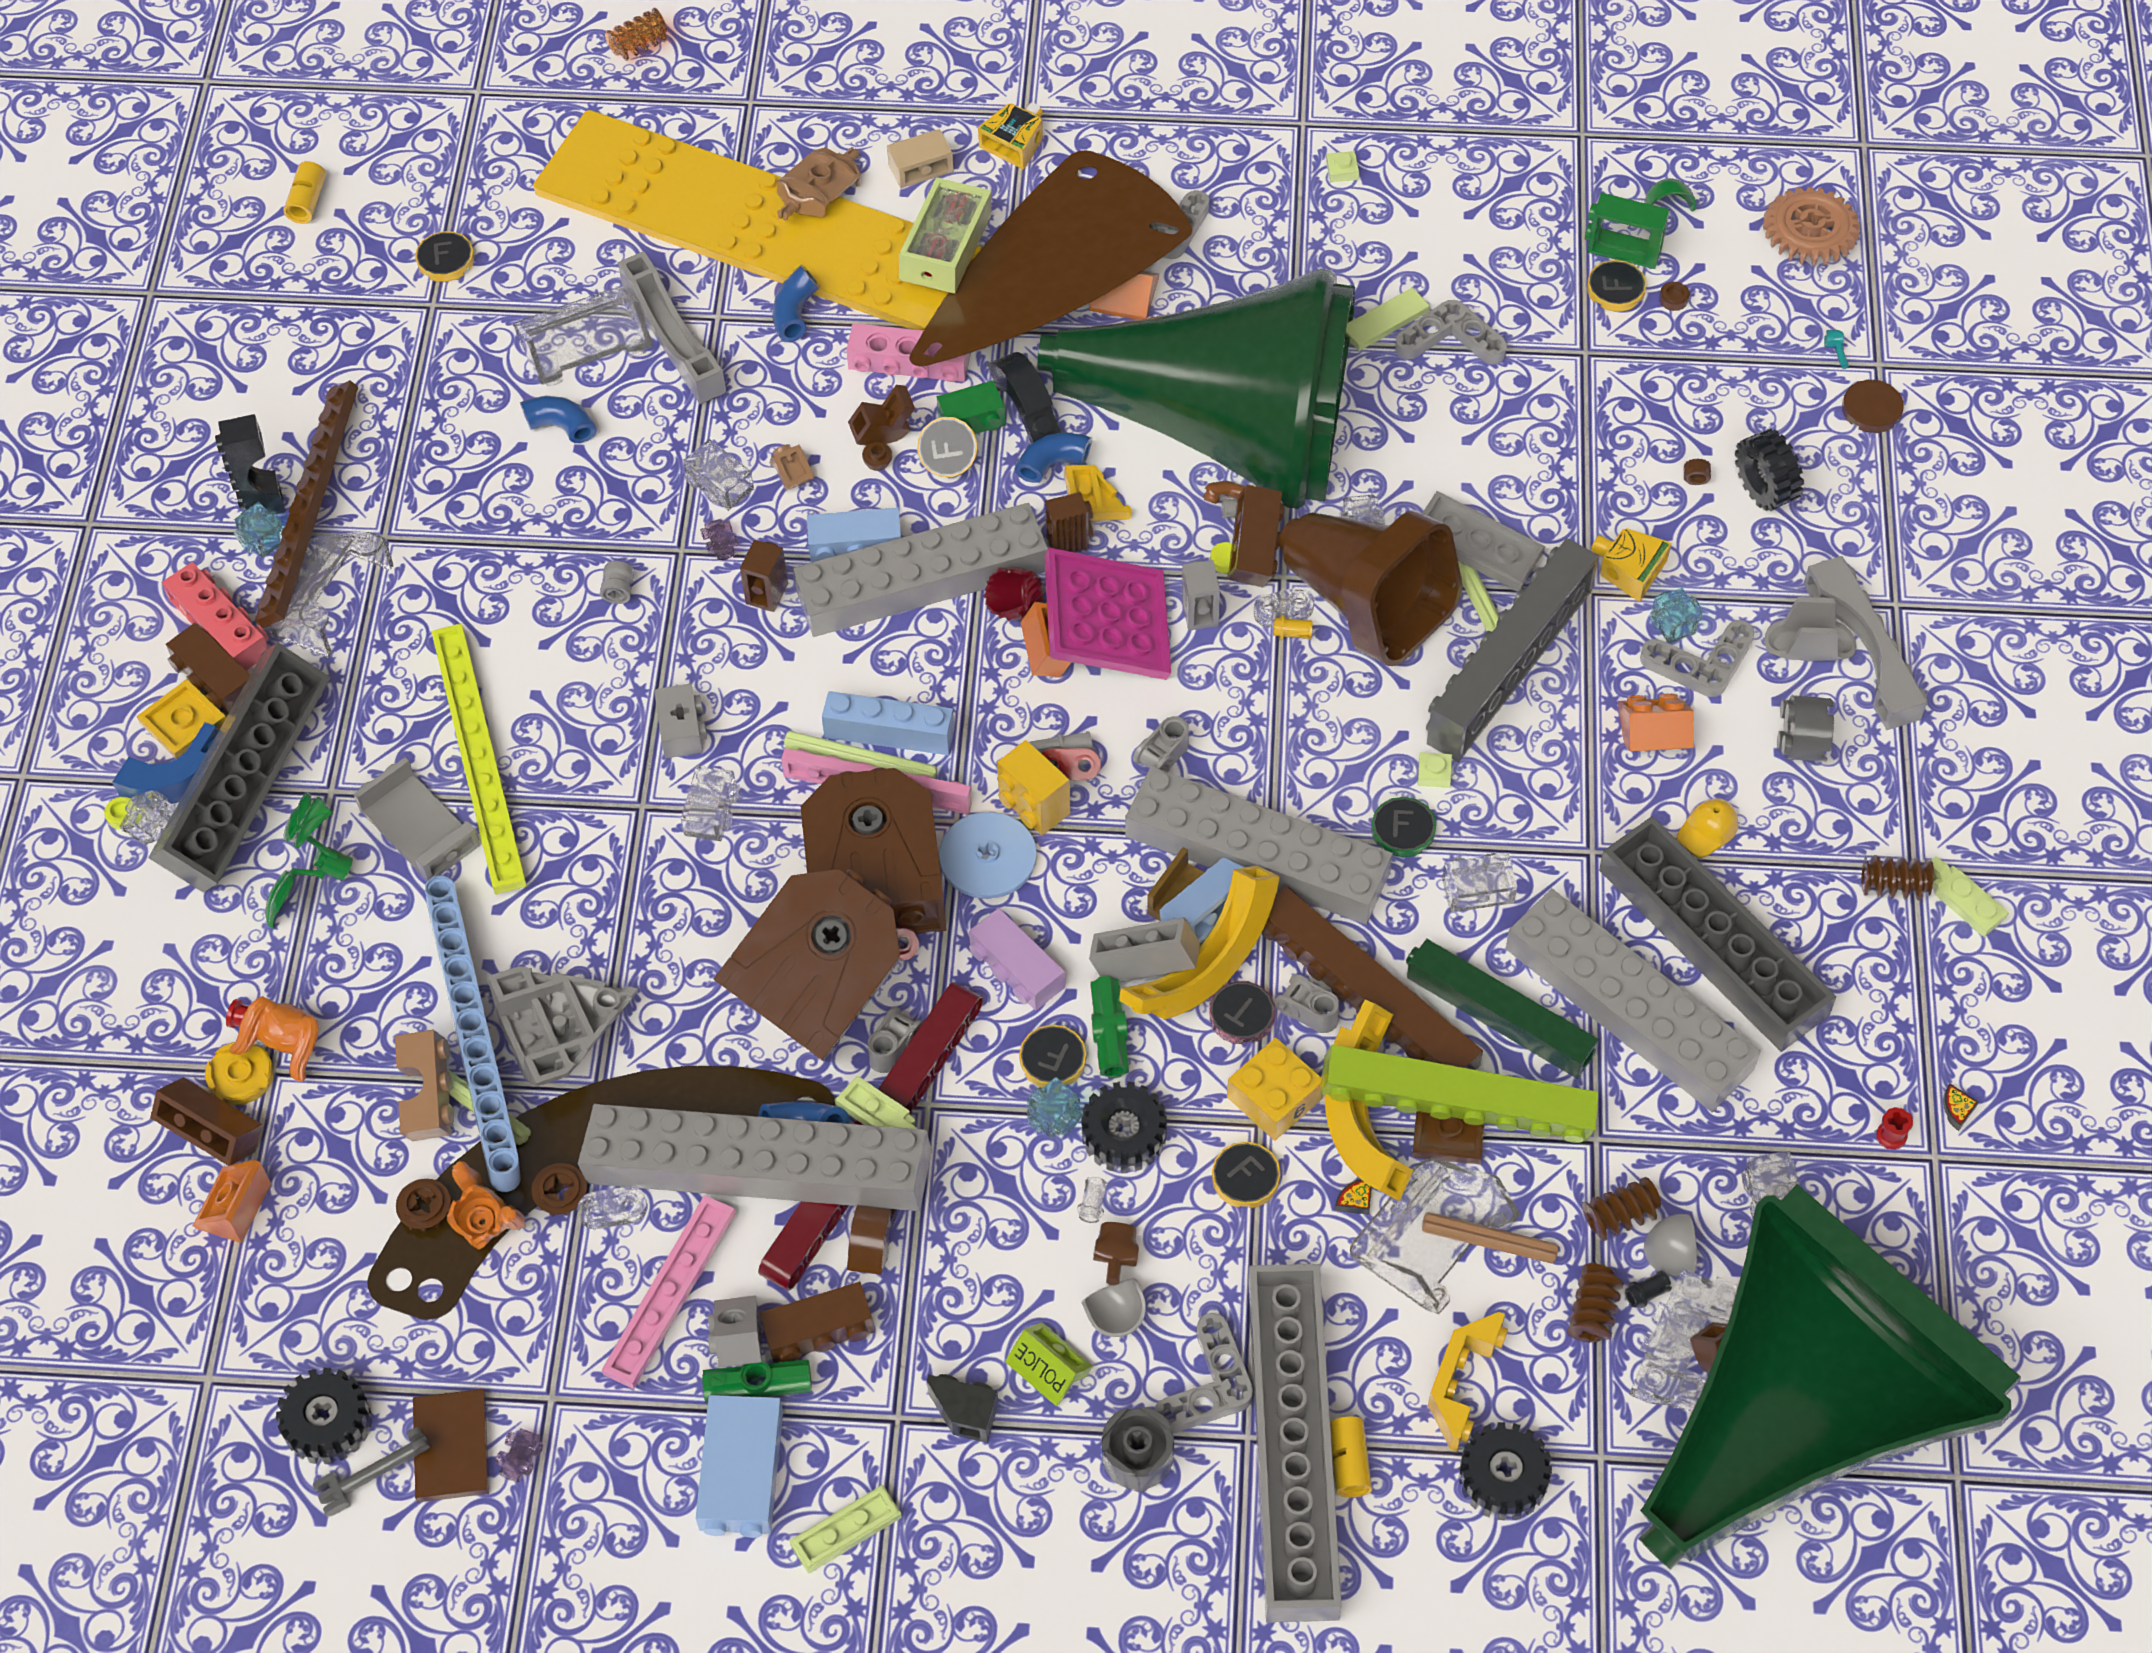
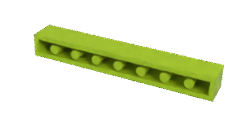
M1333 1044L1324 1055L1320 1094L1330 1095V1098L1336 1101H1349L1353 1099L1363 1101V1104L1369 1107L1387 1105L1397 1107V1110L1403 1113L1421 1111L1430 1113V1116L1437 1119L1454 1117L1464 1119L1465 1123L1471 1125L1494 1124L1497 1125L1498 1129L1504 1131L1528 1130L1532 1135L1538 1137L1562 1136L1565 1141L1572 1143L1586 1141L1596 1131L1598 1092Z

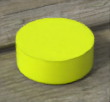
M1222 542L1212 548L1210 561H1214L1217 572L1228 573L1232 543Z
M117 797L108 802L104 809V815L112 828L123 830L130 828L137 822L139 810L131 798Z

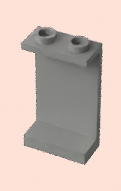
M406 757L388 766L385 772L371 782L363 784L354 793L360 812L426 881L432 877L440 876L481 846L475 828L468 821L461 824L413 774L410 762Z

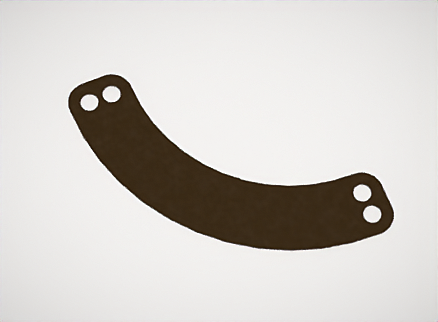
M681 1066L640 1071L605 1079L567 1092L517 1116L515 1119L529 1128L531 1134L525 1143L516 1145L521 1181L514 1190L501 1192L492 1187L481 1141L452 1163L436 1181L442 1183L447 1188L451 1202L454 1200L458 1201L462 1197V1190L453 1178L452 1166L456 1165L459 1161H463L481 1175L484 1186L490 1188L501 1197L506 1206L512 1205L525 1217L537 1207L533 1200L531 1189L536 1175L542 1169L552 1164L565 1163L580 1170L578 1161L594 1104L758 1117L762 1104L795 1102L802 1097H809L815 1100L816 1103L835 1106V1100L830 1090L819 1082L776 1071L737 1066ZM495 1140V1141H493V1142H494V1143H498V1142H501V1141H503V1140ZM503 1168L499 1171H507L509 1168ZM558 1179L555 1180V1191L550 1194H557L564 1189L562 1184H559ZM419 1197L418 1210L422 1209L424 1212L430 1213L429 1204L431 1202L426 1203ZM447 1217L439 1223V1227L432 1226L427 1228L425 1232L415 1228L410 1230L403 1222H400L390 1235L369 1272L367 1280L369 1293L375 1302L385 1308L422 1320L440 1318L448 1314L457 1305L476 1270L494 1246L511 1229L504 1230L501 1234L491 1239L482 1249L478 1250L463 1235L451 1228ZM482 1220L480 1225H484L486 1220ZM399 1268L408 1270L412 1280L406 1289L393 1291L387 1287L386 1279L390 1272ZM428 1279H436L443 1285L442 1295L432 1302H425L418 1297L420 1284Z

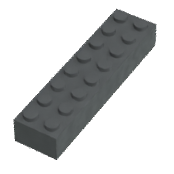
M1568 538L1564 540L1560 547L1555 546L1551 550L1543 568L1538 567L1533 573L1530 585L1526 589L1521 588L1511 609H1505L1497 620L1496 628L1492 632L1487 631L1477 652H1471L1463 663L1462 671L1458 675L1453 674L1443 695L1441 697L1437 695L1432 700L1428 708L1430 719L1426 725V730L1428 731L1427 745L1443 754H1452V759L1458 763L1592 592L1599 558L1598 554Z
M279 642L264 651L148 858L201 892H205L217 885L331 677Z
M1653 816L1603 850L1599 871L1780 1052H1783L1830 1016L1837 996Z

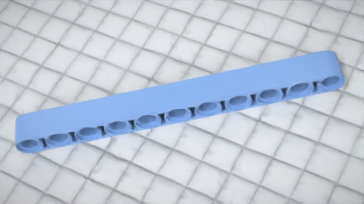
M435 876L429 879L425 885L427 908L489 1180L492 1187L496 1190L509 1192L514 1190L521 1181L518 1153L455 886L450 878ZM491 1111L496 1112V1113H493V1114H486V1113L491 1112ZM495 1140H503V1141L498 1142V1143H494V1142H493V1141H495ZM503 1168H509L507 1171H499Z

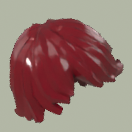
M999 567L996 573H993L989 580L986 581V592L983 595L986 598L985 605L987 610H990L992 614L998 615L1000 619L1006 618L1007 621L1023 619L1034 602L1042 603L1045 598V589L1041 578L1032 570L1021 567Z

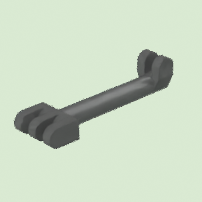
M420 1427L412 1428L407 1432L411 1443L340 1481L335 1472H331L313 1483L315 1492H322L318 1495L320 1504H327L323 1507L325 1516H333L351 1506L346 1494L432 1448V1444Z

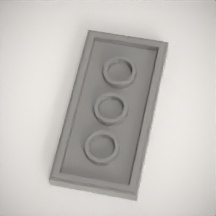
M1439 491L1435 492L1422 513L1450 527L1459 562L1517 592L1525 584L1546 546Z

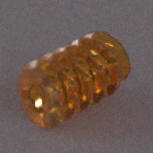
M653 7L651 12H643L642 17L635 16L632 22L630 20L625 21L623 27L616 25L613 31H605L606 42L615 56H621L625 61L629 60L628 51L634 56L639 55L638 46L644 52L648 51V41L653 47H657L656 37H659L663 42L668 40L665 21L656 7Z

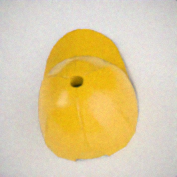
M1721 798L1708 799L1702 802L1690 813L1679 830L1676 840L1698 858L1709 856L1730 842L1738 831V816L1735 808L1728 801Z

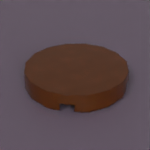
M1867 379L1856 382L1848 388L1842 401V412L1846 420L1851 425L1854 423L1859 426V430L1870 433H1881L1892 429L1901 419L1904 409V401L1900 393L1892 385L1880 380Z

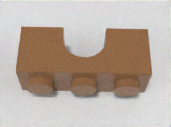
M434 1029L395 1036L396 1068L408 1077L415 1075L423 1076V1087L419 1094L414 1098L398 1101L400 1134L412 1142L451 1135L454 1111L451 1104H449L448 1091L452 1090V1079L447 1071L446 1059L450 1057V1046L447 1039Z

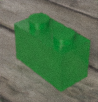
M994 380L936 396L939 418H957L965 422L975 434L1006 426L1005 406Z

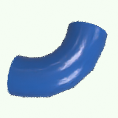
M803 265L799 266L782 283L774 299L772 319L778 336L784 342L797 341L804 335L806 324L802 319V308L809 297L820 289L816 279Z
M545 395L520 402L530 430L546 425L558 426L566 432L569 440L573 443L586 442L594 437L597 432L594 421L585 409L568 398Z
M1068 432L1046 435L1026 448L1015 465V473L1027 482L1039 483L1042 481L1046 471L1056 463L1070 462L1084 465L1090 453L1092 437Z
M768 1103L761 1105L758 1117L850 1124L849 1115L844 1109L825 1103Z

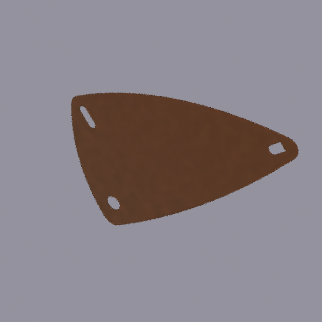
M1082 150L1072 153L1022 201L968 265L955 294L949 292L929 321L913 348L909 360L915 366L932 365L984 349L1056 320L1105 295L1153 265L1185 241L1192 234V226L1175 200L1146 175L1120 161L1093 151ZM1084 167H1094L1097 170V174L1090 179H1082L1077 175L1078 171ZM1153 222H1159L1178 228V232L1168 234L1151 229L1149 225ZM936 342L942 344V347L933 357L923 354L931 344Z

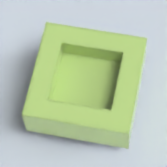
M1355 151L1326 154L1330 183L1359 180V169Z
M1420 752L1418 786L1450 788L1452 754Z

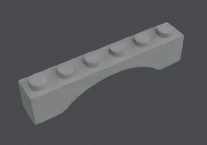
M643 251L619 261L618 267L622 286L698 403L702 404L725 394L726 387L722 368L710 350L706 349L696 340L683 322L656 268L646 253Z
M1843 556L1808 566L1803 584L1810 597L1834 598L1836 618L1846 624L1859 637L1869 652L1876 674V694L1872 706L1886 731L1921 720L1927 705V696L1913 679V673L1909 664L1904 663L1896 641L1893 638L1890 639L1887 634L1882 617L1876 614L1872 608L1868 593L1861 589L1853 567L1848 566Z

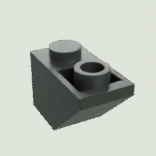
M928 1374V1394L952 1434L988 1443L999 1404L997 1390H993L990 1385L981 1382H974L973 1384L959 1382L957 1378L948 1374H939L938 1376Z

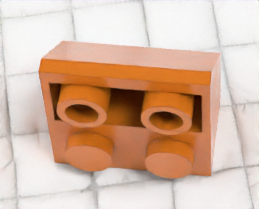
M1660 694L1659 699H1646V696L1631 695L1627 696V700L1618 701L1623 741L1629 751L1694 748V710L1682 698H1678L1677 694Z

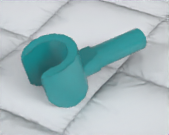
M1826 330L1827 335L1824 336V346L1835 347V353L1838 356L1842 369L1848 368L1849 364L1843 348V332L1841 330Z

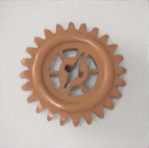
M1799 187L1795 189V193L1791 190L1785 191L1784 196L1778 195L1775 197L1774 202L1769 203L1768 210L1764 213L1763 229L1766 230V239L1772 237L1771 248L1781 243L1778 251L1779 255L1787 249L1790 250L1789 261L1796 254H1800L1801 265L1806 257L1810 256L1812 266H1815L1817 257L1820 256L1823 259V264L1827 265L1829 254L1837 262L1840 251L1846 257L1849 249H1854L1860 235V223L1857 220L1858 214L1852 211L1851 204H1844L1845 199L1843 197L1835 198V193L1832 191L1826 194L1822 188L1814 191L1813 187H1807V190L1804 191ZM1833 227L1831 231H1828L1826 228Z

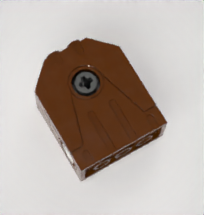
M879 767L870 771H845L840 774L830 775L800 806L807 873L840 869L846 873L848 869H851L865 880L864 888L871 893L878 889L892 900L890 907L894 910L896 926H908L917 934L947 931L931 791L896 768L886 769ZM836 929L833 933L828 930L825 932L826 944H829L831 941L835 943L840 941L837 935L839 930Z
M840 869L791 875L731 954V957L728 958L713 978V980L824 1062L901 960L894 910L890 907L892 900L878 889L871 893L864 888L865 880L851 869H848L846 873ZM836 929L839 930L837 935L840 941L838 943L831 941L829 944H826L825 932L828 930L833 933Z

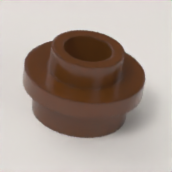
M882 442L870 443L862 451L863 462L871 470H884L892 460V450L887 444Z

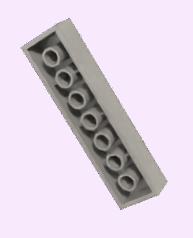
M1028 502L794 567L793 573L796 591L812 636L817 637L984 590L987 586L986 581L989 580L993 573H996L999 567H1021L1032 570L1037 574L1044 573V554L1048 547Z
M1152 766L1125 816L1127 838L1177 855L1182 847L1188 849V860L1207 867H1212L1223 857L1244 867L1258 865L1280 876L1277 892L1286 886L1308 904L1367 925L1391 871L1393 855L1391 852Z
M1551 888L1509 929L1505 948L1509 953L1712 1113L1755 1070L1761 1052L1760 1049Z

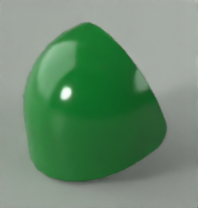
M1674 178L1656 182L1650 187L1644 201L1646 204L1653 205L1659 199L1675 194L1685 199L1691 212H1694L1696 209V200L1692 190L1687 184Z

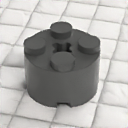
M1791 695L1789 700L1782 699L1780 718L1784 719L1783 731H1778L1777 750H1782L1785 759L1816 762L1827 761L1828 758L1823 753L1824 751H1831L1834 733V715H1828V707H1834L1831 698Z
M1149 1407L1129 1410L1125 1408L1116 1412L1107 1421L1102 1435V1463L1109 1477L1122 1487L1136 1492H1144L1159 1484L1169 1474L1174 1458V1438L1167 1419L1161 1413Z

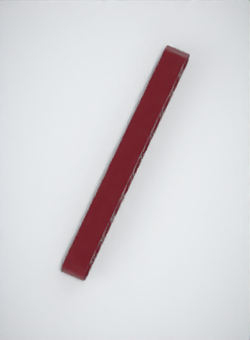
M955 982L949 984L878 1090L908 1109L911 1115L977 1017L983 1004V996ZM856 1120V1122L854 1123L857 1125H864L858 1120ZM801 1201L764 1255L758 1268V1274L787 1291L792 1290L849 1205Z

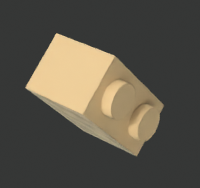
M940 129L887 145L888 165L900 189L954 172L952 151Z

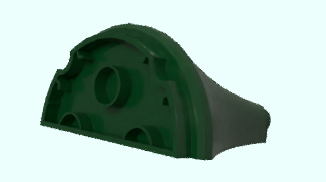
M1320 268L1271 288L1187 311L1110 325L1059 329L1057 336L1041 335L1037 368L1041 371L1052 372L1054 393L1100 407L1158 431L1210 457L1258 487L1282 492L1281 500L1284 506L1299 509L1305 505L1306 499L1325 501L1350 343V337L1346 334L1347 323L1353 321L1355 286L1337 284V276L1332 270Z
M1798 1184L1782 1200L1775 1195H1766L1755 1206L1746 1258L1737 1292L1710 1373L1669 1462L1640 1510L1651 1525L1638 1539L1669 1570L1683 1557L1691 1562L1697 1556L1744 1527L1817 1487L1880 1460L1943 1440L2001 1427L2012 1415L2011 1399L2006 1395L2020 1382L2021 1376Z

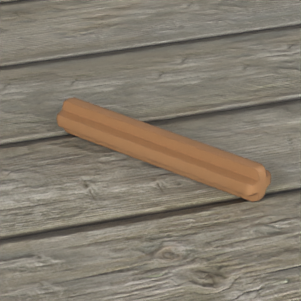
M1427 1212L1422 1221V1231L1547 1263H1554L1558 1255V1245L1553 1242Z

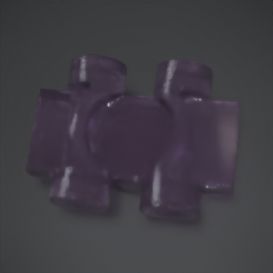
M717 519L705 523V528H701L700 533L703 541L710 540V542L705 543L708 553H715L718 561L727 560L735 556L733 547L738 546V541L735 534L729 536L727 534L733 532L730 520L723 522L722 519Z
M520 1428L518 1434L511 1431L507 1434L505 1445L511 1448L508 1453L500 1450L495 1460V1464L502 1466L499 1471L500 1476L519 1483L523 1474L527 1476L531 1474L534 1467L532 1455L538 1457L543 1449V1443L539 1442L541 1438L539 1434Z

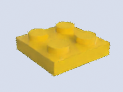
M188 679L184 680L136 716L139 723L175 759L187 751L205 722L216 726L217 730H219L226 719V716Z

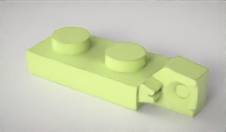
M1936 856L1931 860L1934 866L1933 888L1936 890L1935 896L1981 936L1985 937L2007 918L2009 912L1962 871H1958L1954 866L1949 868L1945 862Z
M856 1076L835 1099L836 1106L844 1109L849 1115L864 1125L918 1129L914 1126L916 1123L915 1119L910 1116L908 1109L859 1076Z

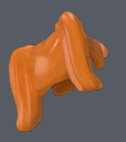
M264 996L259 997L248 1006L243 1016L236 1042L230 1047V1053L242 1055L251 1049L256 1040H259L267 1047L291 1054L289 1074L296 1081L303 1082L306 1079L305 1068L318 1038V1021L304 1009L297 1008L292 1004L275 1003Z
M459 1161L456 1165L452 1166V1175L462 1190V1197L458 1201L454 1200L450 1205L447 1221L451 1228L463 1235L473 1247L480 1250L504 1230L520 1231L526 1227L523 1214L512 1205L506 1206L501 1197L490 1188L485 1187L481 1175L476 1170L469 1167L463 1161ZM482 1220H486L484 1225H480Z

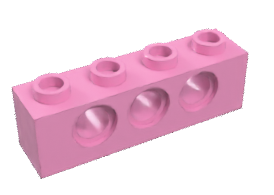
M858 323L852 324L846 350L849 370L940 379L949 382H965L971 353L928 366H915L910 362L909 356L922 335V330ZM938 342L931 344L923 354L933 357L942 347V344Z

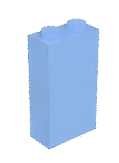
M709 1395L695 1517L699 1531H704L705 1534L710 1536H723L726 1532H734L749 1538H757L762 1536V1534H771L783 1408L780 1398Z

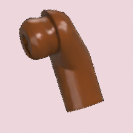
M1227 480L1212 482L1204 488L1206 492L1203 498L1205 501L1214 504L1219 502L1220 494L1237 499L1245 486Z

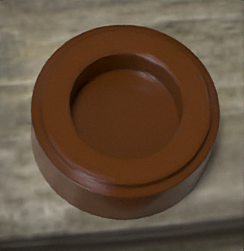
M1668 282L1661 288L1659 302L1667 310H1682L1688 305L1690 291L1687 286L1680 282Z

